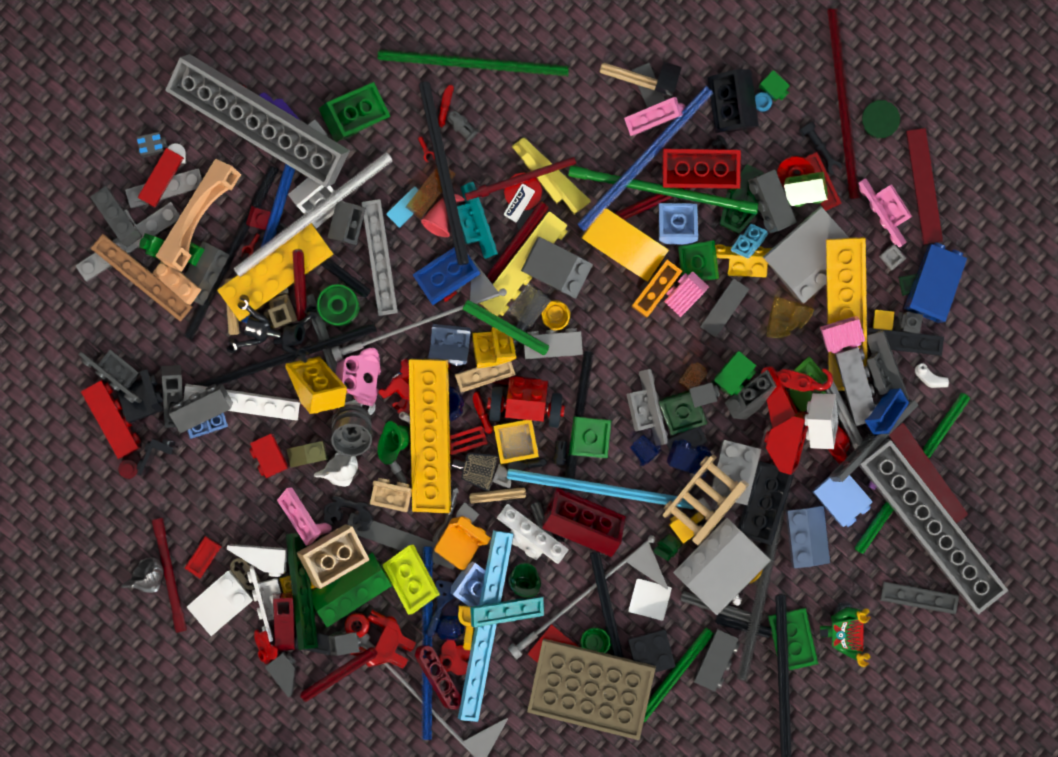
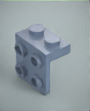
M433 324L428 359L448 360V363L456 366L466 364L471 328Z

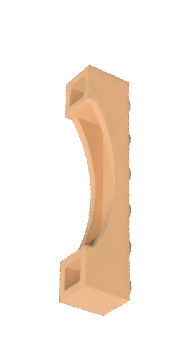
M217 159L214 160L156 254V257L164 264L182 272L191 257L189 254L190 242L199 220L220 195L227 190L232 191L241 176L233 166Z

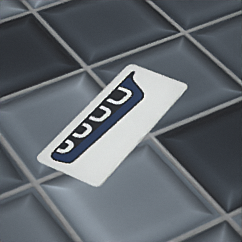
M522 184L506 209L504 216L517 222L535 191Z

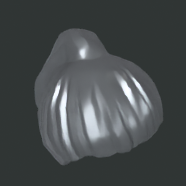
M150 557L140 560L131 578L124 582L121 588H136L148 593L158 591L163 577V567L159 559Z

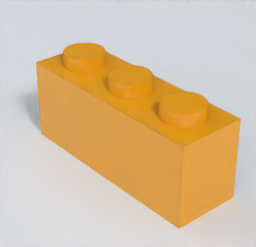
M666 260L631 307L647 318L681 274L682 270L669 260Z

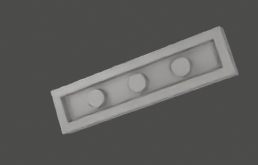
M200 169L174 175L160 200L197 190L203 180ZM145 184L125 190L131 209L147 204L138 199Z

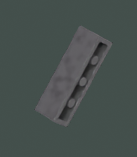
M850 346L843 347L842 351L834 354L855 425L858 426L866 423L865 419L871 415L877 406V402H873L874 388L872 384H868L869 370L862 362L865 359L863 349L858 347L851 348Z

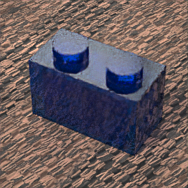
M683 439L680 441L674 440L666 461L671 467L696 474L702 467L700 463L706 456H712L709 448L699 445L695 447L689 441ZM708 469L705 471L702 477H706Z

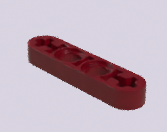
M426 645L419 646L415 651L416 660L443 706L447 709H458L461 704V696L434 649ZM424 651H427V653L425 654L427 658L423 657ZM435 664L437 666V673L432 675L431 667ZM445 680L446 688L442 691L440 689V682Z

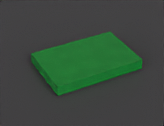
M806 608L787 611L789 670L818 664ZM776 614L768 615L777 655Z

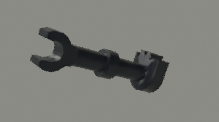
M812 121L798 131L802 137L806 134L810 136L816 146V151H819L826 161L827 172L832 175L834 172L831 167L836 165L840 170L842 165L831 157L826 149L827 145L821 141L815 132L816 125Z

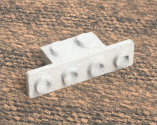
M509 504L498 515L497 519L511 529L510 533H513L512 544L522 549L529 557L537 560L543 553L559 564L568 552V548Z
M251 565L247 575L249 582L254 583L255 590H252L254 601L259 602L260 608H257L259 619L264 620L265 626H262V631H267L269 642H272L273 635L269 620L274 619L273 594L281 593L278 579L274 578L258 583L255 568Z

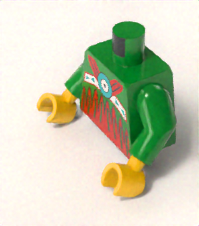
M845 607L831 616V626H820V637H831L833 648L856 660L859 666L866 667L869 663L864 659L868 660L870 654L864 653L861 655V652H863V623H867L871 619V617L865 616L870 611L867 608L860 610Z

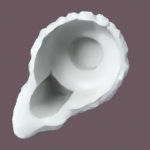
M337 452L334 458L327 463L325 469L316 472L314 477L325 478L334 485L349 486L358 469L356 456H346Z

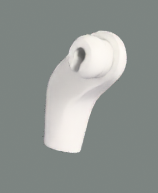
M924 363L916 366L915 374L928 387H948V377L934 375Z

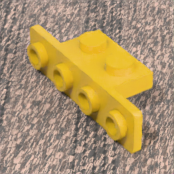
M721 244L715 245L717 258L729 259L728 276H767L768 263L763 257L773 248L759 246L755 253L747 259L732 252V247Z

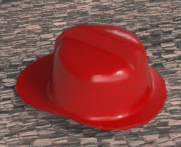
M838 426L834 449L828 450L833 458L841 464L847 458L846 452L850 447V440L848 435Z

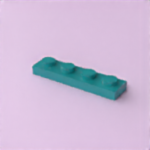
M534 596L470 607L471 626L475 628L544 616L543 597Z

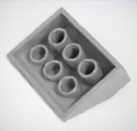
M820 206L763 258L791 294L804 304L826 284V239L849 237Z
M726 518L673 573L718 615L771 560Z

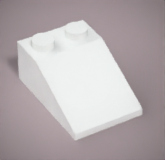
M240 544L227 545V550L263 572H269V576L280 577L287 572V548Z
M229 570L190 603L187 608L212 636L248 606L254 598L232 571Z

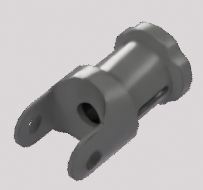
M457 111L450 112L448 121L453 125V129L459 132L466 139V142L469 143L480 131L478 129L475 130L468 123V119Z

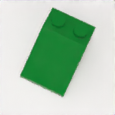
M374 82L328 101L318 108L335 142L346 139L391 117Z

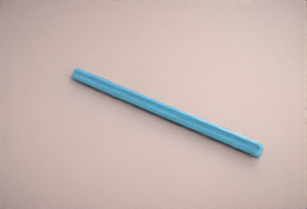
M508 469L507 479L663 505H667L670 500L674 502L678 497ZM684 498L677 506L694 509Z

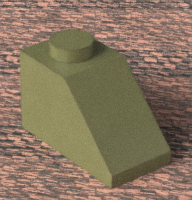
M324 441L287 449L290 468L328 460Z

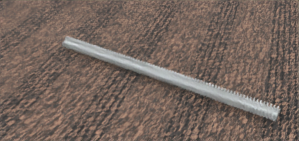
M388 153L383 154L376 162L374 161V163L358 173L355 178L353 177V179L337 189L336 192L334 191V194H330V197H326L324 201L312 208L311 211L309 210V213H305L303 217L301 216V218L297 219L290 227L288 226V229H284L282 233L280 232L278 236L276 235V237L272 238L269 243H266L265 246L263 245V248H259L257 252L255 251L253 255L251 254V256L243 260L242 264L240 263L238 267H234L235 272L240 277L243 273H247L249 269L251 270L253 266L255 267L262 259H265L268 254H272L274 250L276 251V249L284 245L289 238H293L295 234L297 235L299 231L301 232V230L309 226L308 224H311L312 221L314 222V219H318L320 215L322 216V214L330 210L329 207H334L335 203H339L341 199L343 200L345 196L347 197V195L351 194L350 191H355L356 187H360L362 183L364 184L366 180L368 181V179L372 178L371 175H376L377 171L380 172L383 167L385 168L387 164L389 165V163L393 162L392 158Z

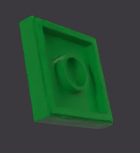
M715 241L678 246L682 276L685 273L689 275L693 271L703 281L719 279Z
M573 416L569 455L608 458L611 420Z

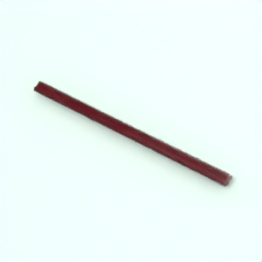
M828 9L827 14L831 33L830 40L833 50V64L836 76L838 106L840 109V123L842 125L841 132L843 135V149L845 151L844 158L847 168L849 198L859 199L858 197L860 196L858 195L860 194L858 192L860 191H857L859 190L857 189L859 184L856 182L858 177H856L857 172H855L857 167L854 165L856 164L854 163L856 158H853L855 157V153H853L855 152L853 151L854 146H852L854 141L851 139L853 138L851 137L853 132H850L852 131V127H850L852 126L850 125L851 120H849L851 115H848L850 114L848 113L850 108L847 106L849 105L847 103L849 99H846L848 98L846 96L848 92L845 89L847 88L845 87L847 82H844L846 81L844 80L846 75L843 73L845 68H843L844 63L842 62L844 61H842V57L844 56H841L843 55L841 54L843 49L840 47L842 42L839 40L841 35H839L840 30L838 29L840 28L838 27L840 25L838 24L840 23H837L839 22L837 21L839 16L836 14L838 9Z

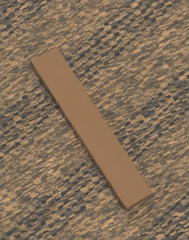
M102 234L91 247L95 253L180 322L192 309V305L185 303L154 274L105 234Z

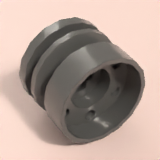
M345 405L334 412L332 416L331 438L334 449L340 454L358 456L370 448L372 443L371 416L366 409L358 405Z

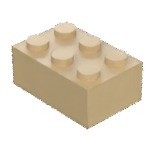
M347 524L297 552L311 582L319 589L369 561L354 528Z

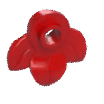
M258 629L255 630L254 638L259 649L258 657L265 664H269L277 658L278 649L270 644L266 630L261 633Z
M453 638L447 640L442 645V654L438 658L446 672L451 671L456 675L466 674L468 666L466 660L470 656V650H464L463 645L456 646ZM449 659L450 664L445 666L443 660Z

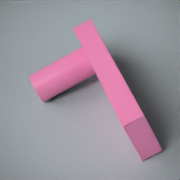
M673 97L624 119L630 136H634L682 116L681 111L685 110L684 108L686 107L683 103H678L676 97Z
M286 488L277 499L305 545H311L319 535L331 532L332 527L330 524H315L293 488Z

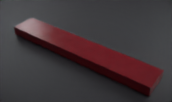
M926 128L906 131L923 245L943 242Z
M901 422L888 436L889 439L957 524L968 513L907 427Z

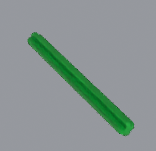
M705 628L676 664V667L673 668L648 701L644 722H646L711 639L714 633L710 629Z

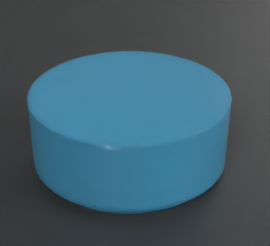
M765 92L755 95L757 111L765 112L769 110L772 105L771 96Z

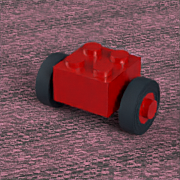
M510 377L507 401L505 403L503 388H492L491 398L488 397L487 409H490L489 419L490 421H499L503 409H506L505 418L544 422V414L547 413L549 427L559 428L560 417H564L565 405H562V394L552 393L551 402L547 408L548 381Z

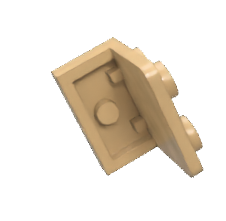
M378 478V481H373L374 487L370 505L408 512L412 489L409 488L408 484L397 482V485H392L390 480Z

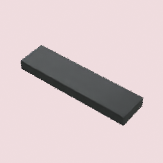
M883 581L880 601L956 614L959 595Z

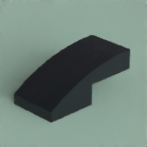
M664 61L654 91L673 96L682 67Z

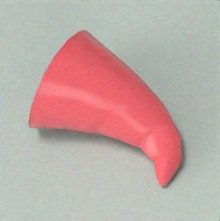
M454 194L456 204L465 200L460 195ZM442 198L428 211L421 220V223L432 234L440 237H449L450 226L444 198Z

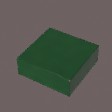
M917 274L898 277L902 296L910 294Z

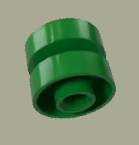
M336 284L325 288L320 293L317 309L322 319L329 324L345 326L352 323L358 316L360 303L357 295L350 288Z

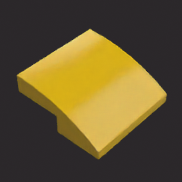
M492 327L491 332L472 333L477 368L496 366L516 359L513 338L494 327Z

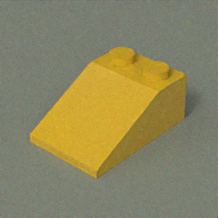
M320 356L310 358L306 363L296 361L285 365L301 404L310 414L345 406L347 387Z

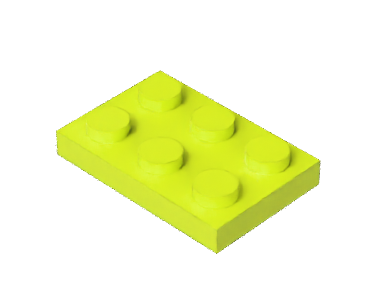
M414 545L407 546L382 565L408 615L415 613L440 595Z

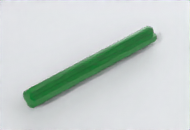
M470 300L465 302L463 306L464 311L542 355H546L549 345Z

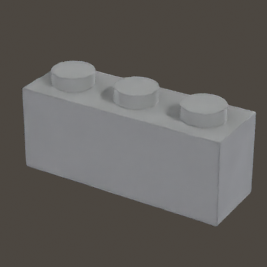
M577 328L565 329L566 333H558V330H547L546 334L539 335V331L527 332L549 345V350L546 355H542L524 345L525 359L583 355L581 331L577 332Z

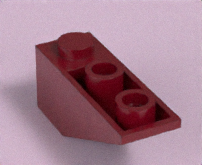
M292 593L273 594L275 647L278 651L294 650Z

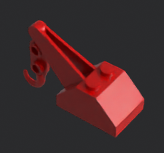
M766 366L762 369L761 374L768 370L777 387L767 399L772 428L770 431H767L764 442L767 443L766 449L778 470L792 475L798 469L808 426H805V415L809 413L798 412L785 387L802 392L812 390L825 391L831 387L833 376L829 370L823 368L822 372L826 373L828 380L826 383L821 384L804 373L789 369H782L777 372L774 367Z

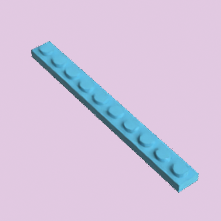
M493 530L479 606L501 602L513 533ZM496 624L475 627L458 714V719L475 722L479 720Z

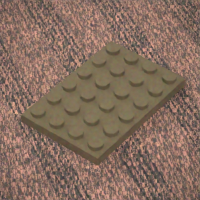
M544 638L527 712L640 740L656 666Z

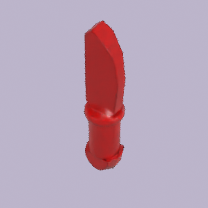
M448 85L442 96L438 117L439 127H443L446 123L445 120L454 90L453 85Z
M475 392L473 394L475 409L482 421L484 431L487 434H491L493 427L487 416L488 413H486L479 392Z

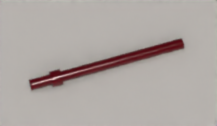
M571 157L488 186L486 184L479 186V189L465 193L466 200L468 201L480 196L483 198L489 196V193L575 165V158Z

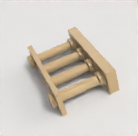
M715 455L706 456L700 463L701 469L674 502L670 500L664 507L665 513L663 516L666 518L672 513L694 532L695 537L692 541L697 545L704 541L749 486L745 480L734 482L713 464L717 458ZM707 469L730 488L731 493L728 497L721 496L700 478ZM695 484L718 502L719 508L716 512L708 510L688 493ZM683 498L706 517L705 520L707 522L703 527L701 525L698 526L677 508Z

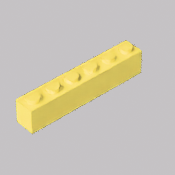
M549 211L494 282L493 286L498 292L504 288L507 294L494 297L479 304L496 316H504L510 308L507 304L511 299L515 301L521 293L519 291L523 284L527 286L533 278L522 272L521 269L537 237L539 236L554 244L558 238L562 240L567 234L566 228L568 225Z

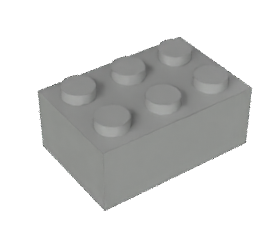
M722 440L716 466L734 482L745 480L749 484L736 501V503L748 505L761 449ZM713 475L711 487L721 496L728 497L731 493L730 488Z

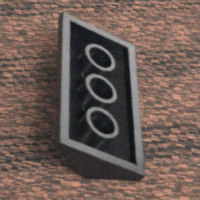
M759 461L748 505L744 507L738 529L748 538L772 545L795 472L792 475L782 473L778 470L777 466Z

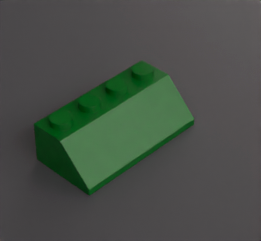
M373 552L368 555L369 561L323 588H316L312 591L313 605L326 627L334 624L392 586L388 575Z

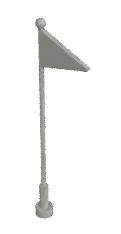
M472 260L481 274L471 280L470 301L478 304L500 295L505 296L507 294L506 289L502 288L498 292L475 261ZM464 305L365 342L359 341L343 348L337 345L331 348L333 357L336 362L344 359V355L360 350L365 345L462 310Z
M650 535L646 542L605 574V578L607 579L627 562L665 589H668L649 544L655 542V537ZM596 583L536 632L533 631L517 645L512 643L507 647L516 659L520 658L523 655L521 651L537 639L538 634L596 588Z
M368 633L360 638V646H364L366 649L370 647L375 648L369 641L371 637ZM384 663V665L422 703L423 698L392 668V666L389 663ZM432 709V714L473 757L488 756L508 718H505L463 741Z

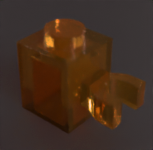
M698 362L696 364L690 363L678 382L688 390L698 387L707 375L705 372L706 368Z

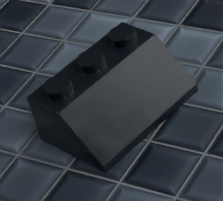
M736 69L707 77L709 89L712 91L710 100L715 133L739 131L759 126L751 69Z

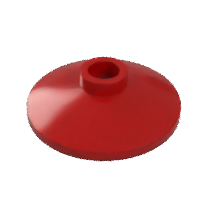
M799 156L786 158L780 163L777 170L778 178L784 189L786 178L815 173L811 162ZM794 170H799L800 173H799V174H795L793 171H794Z

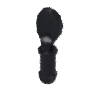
M540 458L532 461L527 460V463L515 461L508 464L507 470L523 471L525 468L530 470V468L544 467L547 465V460Z

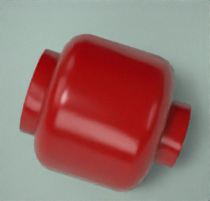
M353 613L345 621L346 632H356L359 638L365 636L369 631L370 621L363 613Z

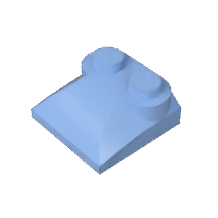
M659 203V241L664 244L682 245L698 241L697 204Z
M472 561L456 578L451 586L450 593L467 606H479L485 570Z

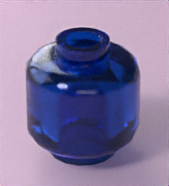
M443 615L440 617L435 632L438 633L439 638L442 640L456 641L460 636H463L464 625L460 623L458 616Z

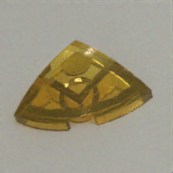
M775 297L766 336L780 338L791 335L790 331L797 327L801 329L809 321L814 308Z

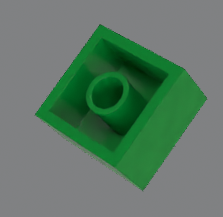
M737 351L711 382L728 396L737 395L744 387L742 385L745 379L750 380L756 373L754 370L756 365L741 352Z

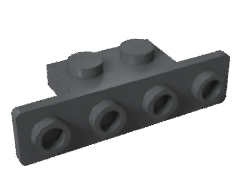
M882 330L868 334L867 342L872 354L867 359V368L873 375L875 389L879 391L880 395L888 393L890 389L900 388L907 400H909L885 331Z
M109 350L99 364L83 352L78 354L83 358L81 362L89 368L93 366L97 369L95 373L102 379L108 378L111 381L110 385L117 391L121 389L125 392L124 397L132 403L134 401L141 403L142 399L129 390L140 373L115 352Z

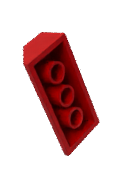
M663 149V188L740 189L741 150Z

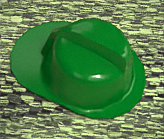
M388 421L385 424L377 446V453L382 463L386 465L392 464L399 452L408 446V426L397 425L393 421Z

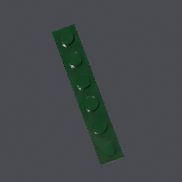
M298 533L286 534L299 650L318 648L311 582L297 555V552L304 549L306 545Z

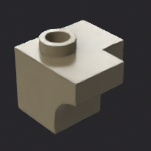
M288 294L269 301L270 309L264 313V316L269 318L271 329L276 330L298 321Z

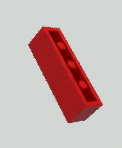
M101 380L81 391L118 459L141 448L139 445L141 440L136 432L133 434L130 428L132 424L127 422L123 416L121 403L118 399L115 400L111 394L113 389L108 382L105 383V381Z

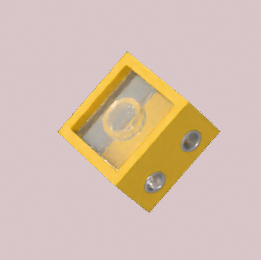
M532 420L494 426L501 464L539 457Z

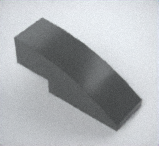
M733 278L700 328L716 338L749 291V288Z

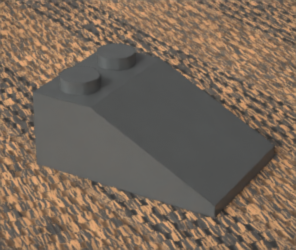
M538 236L521 271L555 290L576 299L593 264Z

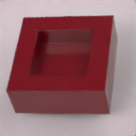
M251 206L246 225L266 230L271 212Z

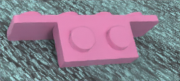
M866 178L858 182L860 192L870 201V208L873 212H877L881 225L885 229L887 228L891 234V241L898 245V247L907 243L897 226L911 218L912 215L893 185L891 184L876 194Z

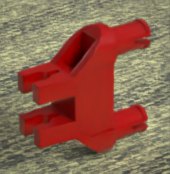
M372 609L368 620L382 627L383 631L374 648L378 654L374 659L366 663V666L373 667L389 662L403 669L408 659L395 653V650L399 646L411 652L416 642L402 635L399 625L393 616L386 617ZM360 646L359 652L351 653L350 655L356 657L367 649Z

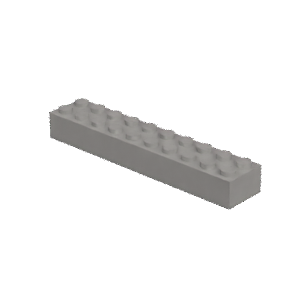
M191 54L179 58L165 91L325 188L335 183L350 152L347 148Z
M886 438L859 465L970 608L979 615L1009 590L893 442Z

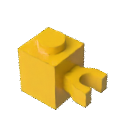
M697 512L690 519L697 524L705 517L700 512ZM673 516L670 518L671 523L669 526L682 543H685L694 536V532L677 517Z

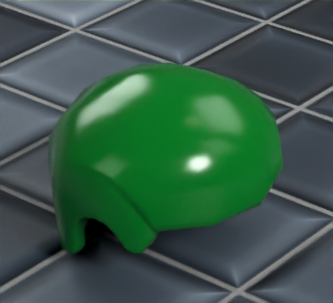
M590 628L582 634L580 646L581 648L606 653L610 647V637L603 629Z

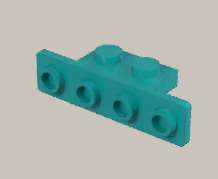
M469 182L461 186L466 204L457 206L465 245L478 241L484 259H487L497 254L496 244L493 241L490 226L487 223L479 197L466 200L465 193L477 190L474 182Z

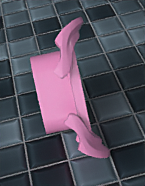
M367 348L361 351L358 356H349L339 361L336 366V375L343 383L345 381L348 384L346 394L353 395L358 403L373 406L379 391L376 387L377 377L381 372L380 358L377 349ZM346 363L349 364L350 370L346 367ZM365 373H369L372 376L371 383L364 381L363 376Z

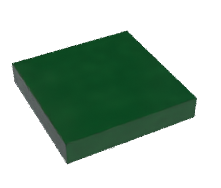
M690 390L659 399V404L671 435L707 424L702 406L694 407Z

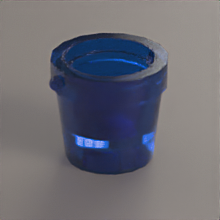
M644 435L630 447L640 461V466L643 467L661 452V447L653 444Z

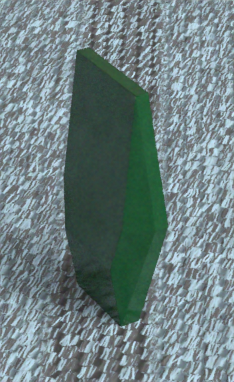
M747 164L740 173V189H729L726 198L757 203L749 189L748 180L764 172ZM723 207L719 225L740 234L756 215Z

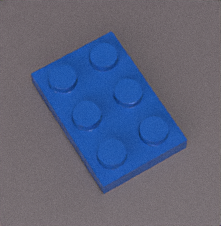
M452 248L413 274V277L432 305L481 274L469 255L468 264L458 265L455 248Z

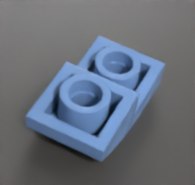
M224 413L187 430L189 439L226 428L228 425Z

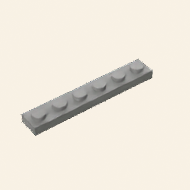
M381 199L361 202L362 207L366 208L364 222L378 315L396 314L398 310Z
M170 202L135 226L142 236H144V233L157 236L175 224L180 214L173 203ZM118 237L113 242L130 254L140 247V240L143 237L129 247L122 244ZM97 253L92 254L76 265V268L86 282L111 267Z

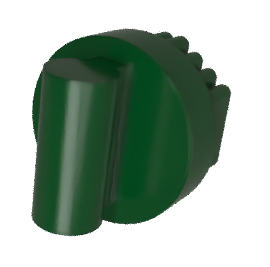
M668 534L659 540L654 553L669 561L671 557L678 553L681 543L676 537Z

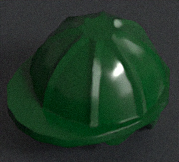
M520 563L516 565L508 578L509 585L516 595L533 597L540 591L541 579L536 568L531 564Z

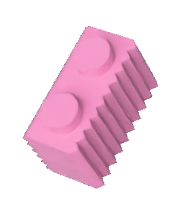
M693 271L689 275L685 273L678 280L680 285L677 288L673 286L666 293L669 297L664 302L680 317L709 288Z
M857 316L820 327L828 352L838 353L843 350V347H858L861 345V342L865 341L861 323Z

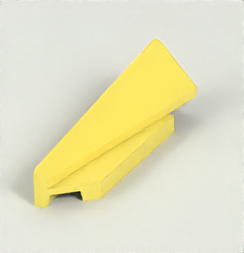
M525 138L520 139L512 146L530 171L552 164ZM559 170L536 177L556 205L563 200L574 215L591 202Z

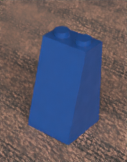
M935 242L934 245H928L903 309L912 313L922 314L924 318L934 322L942 323L946 322L967 258L963 257L962 252L957 250L950 252L945 250L946 246Z

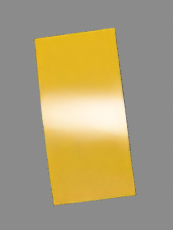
M609 209L602 210L600 212L601 215L599 214V216L595 217L597 220L594 219L591 222L592 225H589L590 227L587 228L581 238L648 282L669 250Z

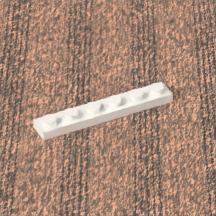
M186 384L183 402L188 400L194 393L199 392L201 394L205 392L207 387ZM226 390L233 402L232 408L228 411L298 421L299 400Z

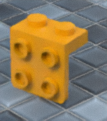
M464 516L451 519L434 548L436 553L460 570H465L478 547L487 545L491 539L486 535L485 530L475 527L471 524L472 521Z

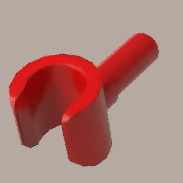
M419 137L418 140L424 151V160L428 162L426 159L428 153H431L435 160L434 153L429 151L423 137Z
M256 233L249 246L243 247L242 257L245 253H249V256L253 255V248L260 237L259 234Z

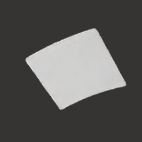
M637 579L628 611L663 621L672 588L668 587V589H665L660 584Z

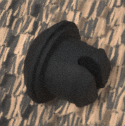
M717 135V139L711 143L712 147L717 146L714 150H722L723 148L727 150L728 148L727 142L720 135Z

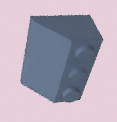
M824 506L785 510L792 568L829 564L830 556Z

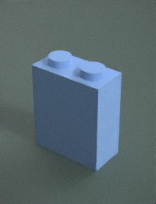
M850 475L843 482H833L828 477L812 490V493L842 527L851 526L856 521L855 517L861 513L863 515L871 508L872 500Z

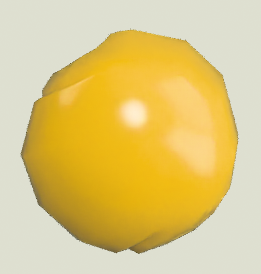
M554 300L548 302L543 307L541 313L543 323L551 330H561L568 324L570 310L566 304Z

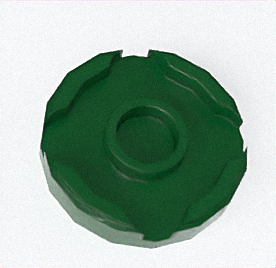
M877 100L870 103L862 114L863 128L870 136L877 139L891 136L900 124L898 109L892 103L885 100Z

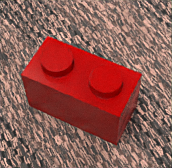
M273 434L250 443L251 448L249 450L254 459L257 458L260 464L257 467L261 476L265 475L266 478H269L289 468Z

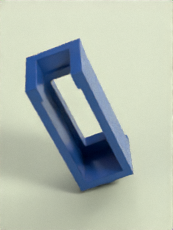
M900 388L890 389L888 393L884 394L871 415L865 419L873 435L889 434L908 406L909 402Z

